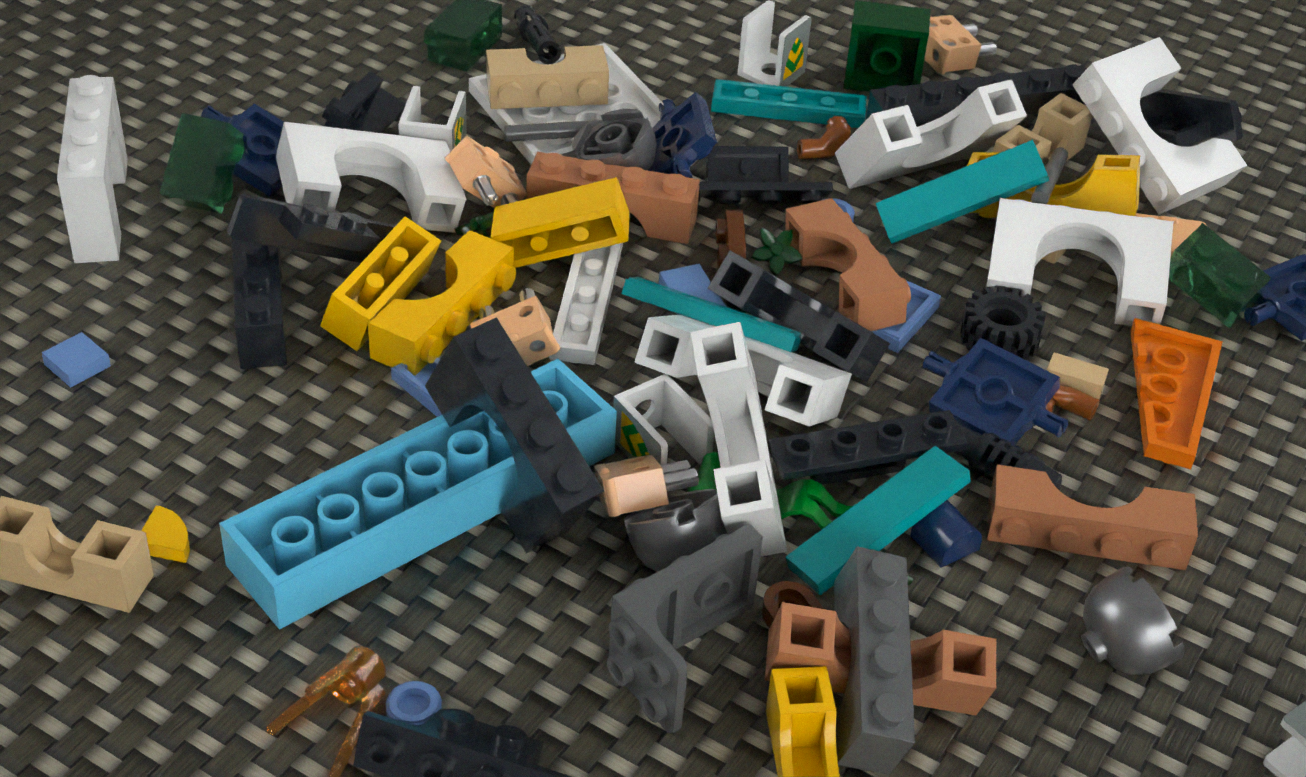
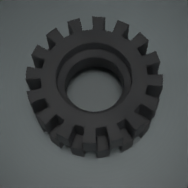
M998 286L996 292H993L991 287L983 288L982 293L977 290L972 293V298L969 297L966 301L960 333H962V343H967L966 348L970 351L977 341L982 338L1024 360H1028L1029 355L1033 357L1039 347L1046 317L1045 311H1041L1042 305L1039 301L1032 303L1033 296L1028 293L1023 297L1019 296L1020 290L1013 288L1012 293L1005 292V286Z

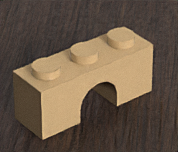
M603 45L564 47V59L559 63L543 65L531 61L527 57L525 48L486 50L487 89L490 109L608 104L609 68Z
M1060 93L1039 109L1037 121L1032 131L1016 125L995 141L993 152L1001 153L1033 140L1044 167H1046L1053 150L1058 147L1067 150L1068 161L1084 148L1093 115L1086 105Z
M4 496L0 497V579L130 613L154 576L146 532L97 520L83 541L79 543L66 537L56 528L48 507Z

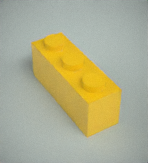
M615 177L494 207L491 239L514 247V267H522L628 242L629 209L618 179Z
M405 216L332 293L320 326L358 351L369 339L368 322L392 300H404L428 273L441 240Z

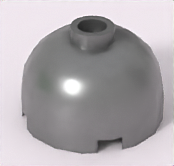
M619 109L600 115L603 120L602 123L592 128L588 122L574 137L572 147L578 159L599 160L604 164L639 167L647 171L654 163L657 147L655 134L648 117L645 119L642 112L637 109Z
M716 489L695 490L668 497L669 505L660 506L656 509L649 508L635 511L624 518L628 537L637 557L647 567L660 571L670 566L677 558L685 555L689 556L710 545L719 536L726 534L727 531L721 518Z
M1127 566L1107 576L1092 588L1085 600L1083 620L1088 632L1081 635V639L1087 651L1096 662L1099 663L1106 659L1117 671L1129 675L1151 674L1181 659L1184 656L1185 649L1183 642L1173 647L1169 634L1177 630V627L1162 600L1143 577L1133 583L1128 578L1133 569Z

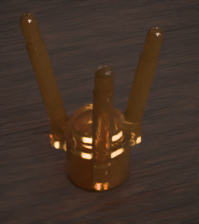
M364 646L352 648L337 665L307 686L305 695L266 727V732L269 735L275 734L330 690L336 698L344 703L351 704L355 701H363L328 777H340L357 744L363 714L366 711L372 712L374 706L385 696L384 689L379 685L386 675L383 661L376 653Z

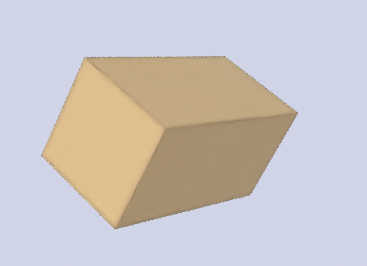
M1054 352L1047 371L1060 377V385L1075 388L1100 400L1109 369Z

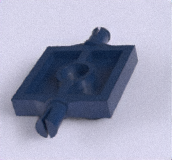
M694 92L677 107H675V103L670 99L663 100V104L659 103L660 120L652 128L657 142L654 163L648 171L680 174L693 178L690 166L696 160L705 158L717 143L707 102L697 92Z
M253 104L243 113L232 117L225 116L210 105L202 111L200 120L218 131L204 143L202 155L270 197L282 187L276 153L284 121L256 104Z
M1306 254L1243 279L1239 292L1256 304V306L1249 307L1244 311V318L1247 323L1250 322L1251 326H1255L1267 319H1274L1301 341L1306 339Z
M982 338L977 341L968 354L955 362L936 354L934 351L929 352V356H926L924 359V369L944 378L942 386L929 401L930 413L950 410L955 420L961 425L982 435L986 432H992L999 436V440L1005 439L1011 442V446L1016 445L1024 433L1032 429L1033 426H1038L1058 438L1062 436V432L1064 433L1068 426V419H1064L1046 410V405L1060 388V377Z

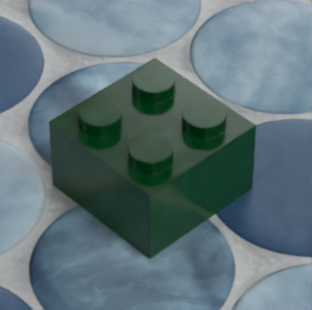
M855 0L843 89L870 92L872 89L886 88L891 85L907 86L920 84L929 36L931 9Z

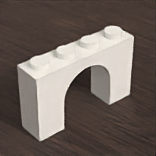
M1160 37L1092 63L1073 84L1080 98L1119 155H1140L1139 186L1158 215L1225 186L1247 166L1229 140L1212 138L1191 147L1177 146L1159 137L1146 123L1140 108V98L1161 90L1181 70Z
M86 75L80 78H70L57 181L74 263L119 261L121 230L113 184L126 183L128 159L113 77Z
M1011 79L978 87L954 110L918 127L908 105L873 113L835 152L848 188L851 189L969 158L973 152H986L995 144L997 139L1014 128L1027 115Z
M291 122L283 123L276 160L286 203L300 206L311 204L326 211L335 212L342 186L339 177L344 175L368 176L381 180L398 190L407 201L413 222L423 229L456 233L454 228L458 227L466 202L463 188L450 164L445 160V157L450 153L446 141Z
M1000 198L986 287H991L993 292H996L998 286H1005V292L1012 293L1013 288L1020 290L1019 296L1021 297L1027 293L1030 295L1034 267L1044 256L1062 249L1085 250L1104 259L1111 266L1117 277L1118 292L1114 323L1132 326L1134 318L1160 325L1167 303L1173 221Z
M684 315L648 317L635 363L676 378L698 375L690 332L716 326ZM745 337L755 372L758 392L769 396L765 407L766 411L807 426L838 417L852 375L851 373Z
M736 322L692 331L690 333L697 374L708 405L721 468L713 470L721 518L726 531L730 534L750 523L763 536L760 557L787 552L755 372L741 323Z

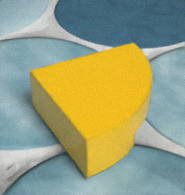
M156 505L141 530L146 532L150 556L186 563L190 553V546L185 523L173 511Z

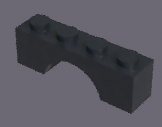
M232 239L234 316L240 369L287 365L281 292L280 248Z
M731 250L707 288L757 318L801 332V335H803L801 344L865 382H868L890 345L889 342L809 297Z

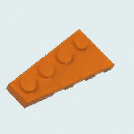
M1134 318L1130 332L1144 456L1167 464L1191 469L1196 457L1223 341Z

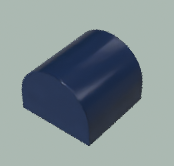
M948 500L914 524L910 534L940 568L980 550L982 542L981 533Z

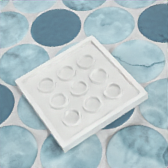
M605 43L598 45H603L609 68L608 104L490 109L487 74L469 78V92L503 132L505 125L602 120L600 115L619 109H637L641 111L645 119L648 117L653 128L661 116L658 108L659 103L663 104ZM561 54L559 60L554 64L561 62L564 59V54ZM540 60L533 61L538 64L548 65L542 63ZM574 138L511 141L531 165L537 152L558 153L562 156L577 158L572 147Z

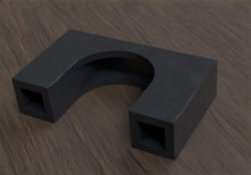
M497 317L454 336L425 387L449 427L485 411L501 430L512 452L518 476L517 490L501 510V513L527 554L568 532L600 497L604 490Z

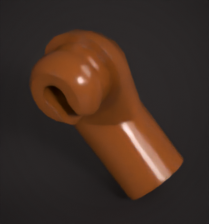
M842 116L830 118L826 126L827 131L821 138L799 139L797 143L798 157L800 159L835 156V152L851 135V127L847 124L846 119Z
M1060 385L1058 391L1046 405V410L1052 412L1054 405L1091 421L1098 409L1100 400L1075 388Z

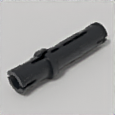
M530 5L518 7L514 13V20L517 21L515 23L518 26V32L522 39L530 43L542 63L549 65L557 62L562 52L559 49V44L548 31V24L544 17L536 13L535 9Z

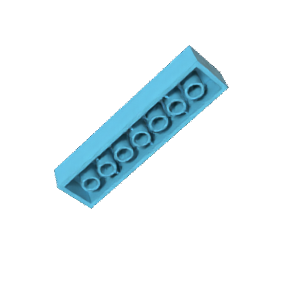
M559 359L531 371L588 466L615 453L617 411ZM485 411L449 427L443 415H440L220 522L226 566L280 630L500 514L501 510L515 494L518 485L517 469L512 452L501 430Z

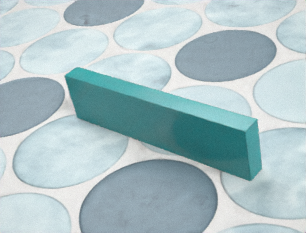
M717 79L714 85L711 112L826 125L830 118L842 116L850 127L859 128L865 122L867 96Z
M1031 140L875 204L892 244L998 202L1000 198L1005 199L1048 182L1049 177L1035 143Z
M629 277V279H626L621 293L716 327L740 322L745 337L789 352L798 350L803 336L801 332L640 277Z
M932 447L785 556L788 568L819 595H822L834 585L835 579L857 546L880 551L971 482L969 470L938 447Z

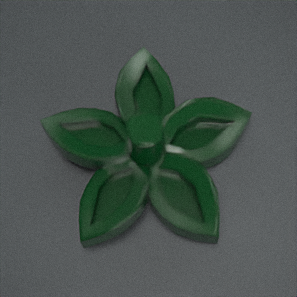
M494 212L484 216L478 215L471 218L469 223L454 228L456 235H465L469 230L473 232L477 230L478 234L488 237L486 229L492 226Z
M761 228L760 240L764 247L758 248L751 256V259L757 261L769 260V270L775 277L783 269L784 263L794 264L801 261L802 256L798 250L789 246L793 238V229L783 231L776 239L770 231Z

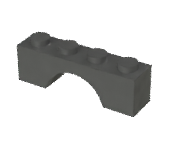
M857 546L834 581L835 611L840 622L845 627H848L851 639L849 676L844 697L836 715L838 765L890 775L915 743L907 558Z

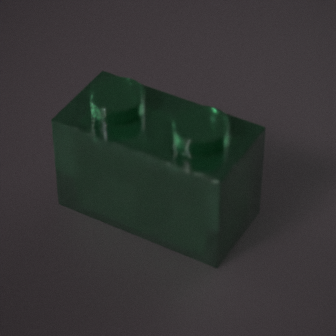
M455 0L451 5H448L426 27L424 42L427 44V60L468 72L486 53V50H489L502 37V4L489 0Z
M182 113L159 194L178 205L222 214L225 203L232 196V176L236 163L243 156L244 134L229 122Z
M1204 223L1174 250L1170 258L1169 280L1228 328H1231L1244 315V311L1247 308L1252 307L1257 302L1271 280L1268 274Z

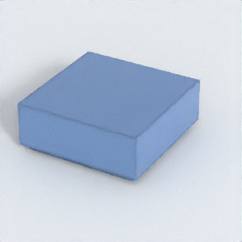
M82 332L42 352L44 365L69 387H73L111 366L108 353Z

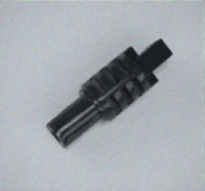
M957 422L968 441L967 450L955 451L954 453L968 460L969 466H971L973 471L979 474L982 472L985 477L991 480L994 478L997 465L1044 471L1060 491L1062 475L1045 465L1046 462L1029 451L1023 452V448L1017 445L1011 446V442L1005 439L999 440V436L992 432H986L982 435Z

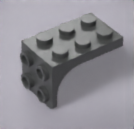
M750 523L730 534L726 533L719 536L713 543L689 556L685 555L677 558L670 566L647 578H641L632 582L625 590L612 596L611 622L609 623V657L607 658L608 670L618 685L626 686L639 700L641 708L648 719L654 723L659 722L670 734L682 728L688 671L684 658L676 649L754 607L763 536Z

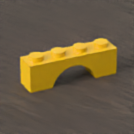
M973 152L967 166L998 153ZM1097 155L1092 167L1082 177L1067 184L1055 185L1047 204L1136 216L1139 204L1140 155ZM1036 186L1005 199L1031 202ZM999 201L970 213H978L985 218H995L998 213Z
M469 230L445 252L446 288L448 290L427 299H394L368 322L370 358L389 367L403 363L407 365L408 371L415 376L428 363L432 364L450 344L453 337L465 332L470 323L479 316L481 307L486 312L485 306H490L504 291L506 292L512 287L516 278L514 247Z
M827 666L772 669L766 715L778 777H840L836 749V706Z

